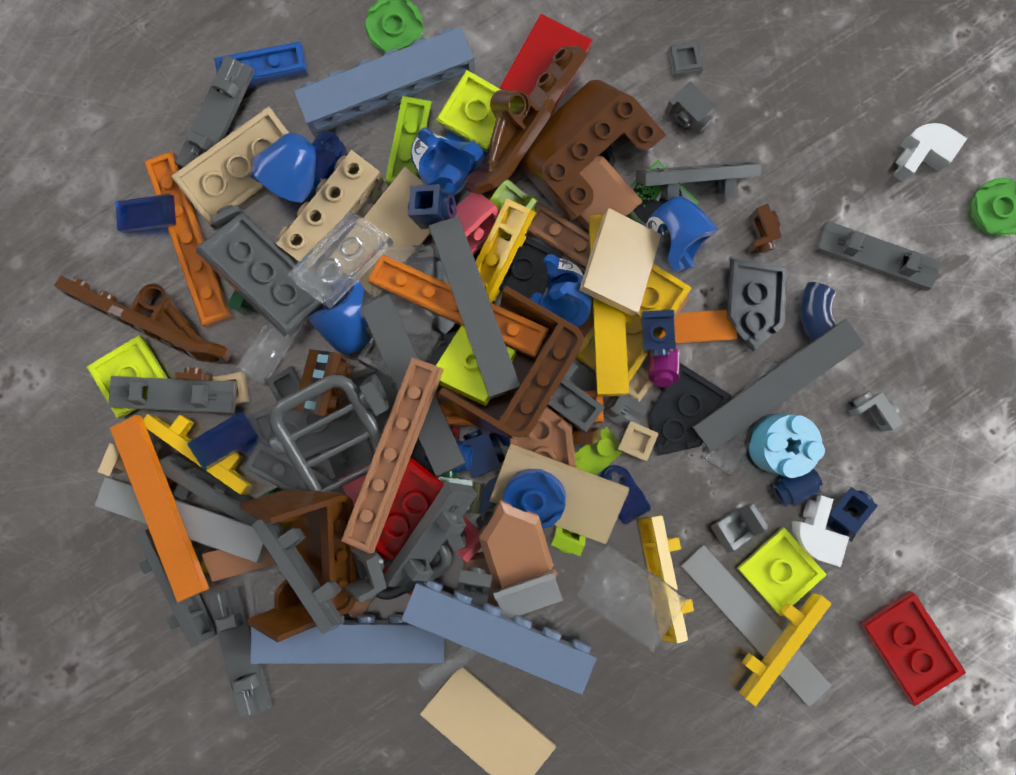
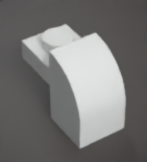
M930 123L917 128L900 144L906 150L896 161L899 167L893 176L902 182L905 181L917 170L922 161L939 172L952 162L967 138L944 124Z
M814 496L805 505L803 516L806 518L805 523L792 521V536L812 559L841 567L849 537L825 529L834 499L825 496Z

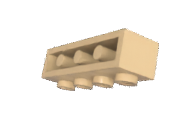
M352 150L347 156L344 155L337 161L333 174L329 179L325 178L319 183L315 191L316 195L310 202H305L299 208L296 220L291 226H285L278 236L277 246L309 272L312 271L372 196L374 188L377 189L383 182L380 171Z

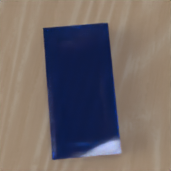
M164 194L115 202L117 231L125 233L176 226L173 195Z
M241 411L188 442L187 445L202 469L206 471L258 440L259 437Z

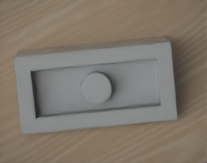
M553 570L493 591L495 600H497L499 608L502 609L501 615L508 618H513L514 615L520 616L563 601Z

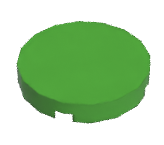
M378 0L369 8L365 31L370 44L379 52L385 54L393 49L401 50L409 47L414 41L421 39L423 35V18L418 7L410 0Z
M1007 177L995 178L980 186L974 193L970 204L971 217L976 226L985 234L996 238L1010 237L1016 234V182H1013V179Z

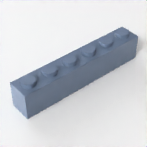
M447 28L441 31L438 36L427 40H416L409 47L401 50H390L381 58L373 61H361L355 68L347 71H335L328 78L318 82H307L300 89L295 90L294 93L311 133H315L402 99V96L408 97L460 77L466 70L473 72L475 71V62L462 28Z
M431 579L424 583L417 581L401 621L583 695L597 659L595 654L590 651V645L576 639L571 644L560 639L561 633L544 627L543 631L531 627L532 622L521 616L514 615L513 619L501 615L502 609L492 604L484 603V606L481 607L472 603L473 597L455 590L454 595L442 590V584Z
M370 614L357 615L356 620H344V623L327 633L322 634L318 626L278 643L252 627L250 664L444 663L445 638L401 621L403 617L401 614L388 615V620H375V615Z

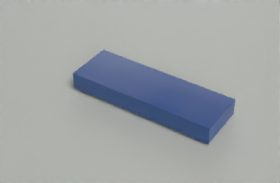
M301 41L227 55L255 70L249 84L308 73ZM225 56L214 58L216 72H218Z

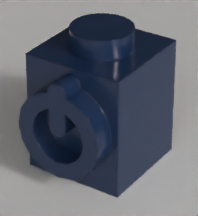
M440 184L410 187L408 216L420 229H429V225L454 218L455 214H457L453 193L446 192Z
M476 430L463 436L466 445L473 447L472 462L469 469L472 479L501 468L500 462H503L505 457L495 433L490 435L488 432L482 434L480 430Z

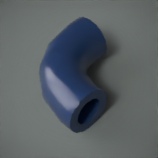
M808 282L806 284L800 307L804 331L812 342L837 325L831 310L836 292L831 287L817 282Z

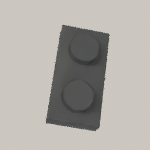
M565 377L547 405L584 434L605 408Z

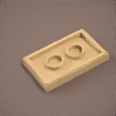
M608 208L603 213L579 291L631 316L638 314L661 234Z

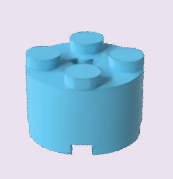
M783 413L768 414L759 419L751 430L752 437L751 443H749V454L753 462L760 469L769 473L789 478L800 477L810 472L824 456L825 448L822 444L820 432L815 424L804 416Z

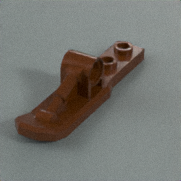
M562 46L554 54L553 61L547 70L538 78L537 85L529 97L522 91L498 90L493 94L490 107L496 121L490 140L491 146L488 155L481 165L467 175L464 187L469 192L481 194L495 189L512 175L550 118L556 101L588 54L581 46Z
M60 275L54 284L64 295L197 361L223 363L228 362L231 356L226 346L205 342L190 327V323L175 307L172 297L159 284L150 283L143 286L130 308L116 303L117 298L100 289L98 293L90 290V285L77 277L69 280ZM162 296L159 304L151 306V302L155 297Z

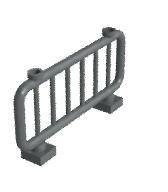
M334 374L324 377L287 396L273 406L270 412L269 423L275 436L270 438V445L277 455L284 452L287 454L308 491L332 492L367 474L370 465L322 489L310 467L369 437L372 438L376 447L378 446L383 432L371 413L370 408H372L377 416L388 410L391 400L376 374L363 381L360 386L361 392H359L351 379L343 375ZM334 387L340 388L346 393L351 404L291 435L289 434L282 421L285 412ZM355 409L367 432L306 462L294 440ZM465 530L460 535L450 533L437 552L440 559L438 564L431 567L433 574L429 579L435 580L448 571L451 566L452 555L447 544H450L454 552L464 548L467 538ZM389 559L384 560V567L390 565L392 561ZM356 567V579H358L360 577ZM415 585L413 588L402 586L387 587L377 593L375 597L384 600L395 599L414 590Z

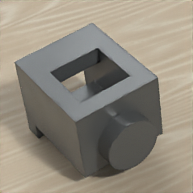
M690 81L669 100L665 113L669 116L673 112L681 126L688 127L692 132L696 129L701 132L713 120L711 114L715 105Z

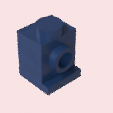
M674 310L643 311L641 315L643 353H650L651 358L669 357V352H674L676 349ZM657 328L665 332V336L661 339L653 335V331Z
M851 487L829 514L827 525L837 533L848 536L849 541L852 542L873 515L878 505L874 503L873 498L869 494L861 490L857 491ZM847 512H854L857 515V518H854Z

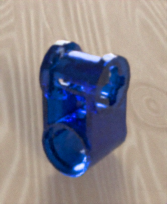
M330 131L320 133L312 143L317 156L313 186L315 191L323 179H329L333 174L337 161L342 156H346L347 150L345 145L335 133ZM328 146L335 147L332 152L330 150L326 151V148Z
M609 465L602 470L600 477L611 481L613 479L611 475L613 472L619 475L622 474L619 483L629 488L628 495L618 515L622 523L627 525L652 509L630 472L624 467Z

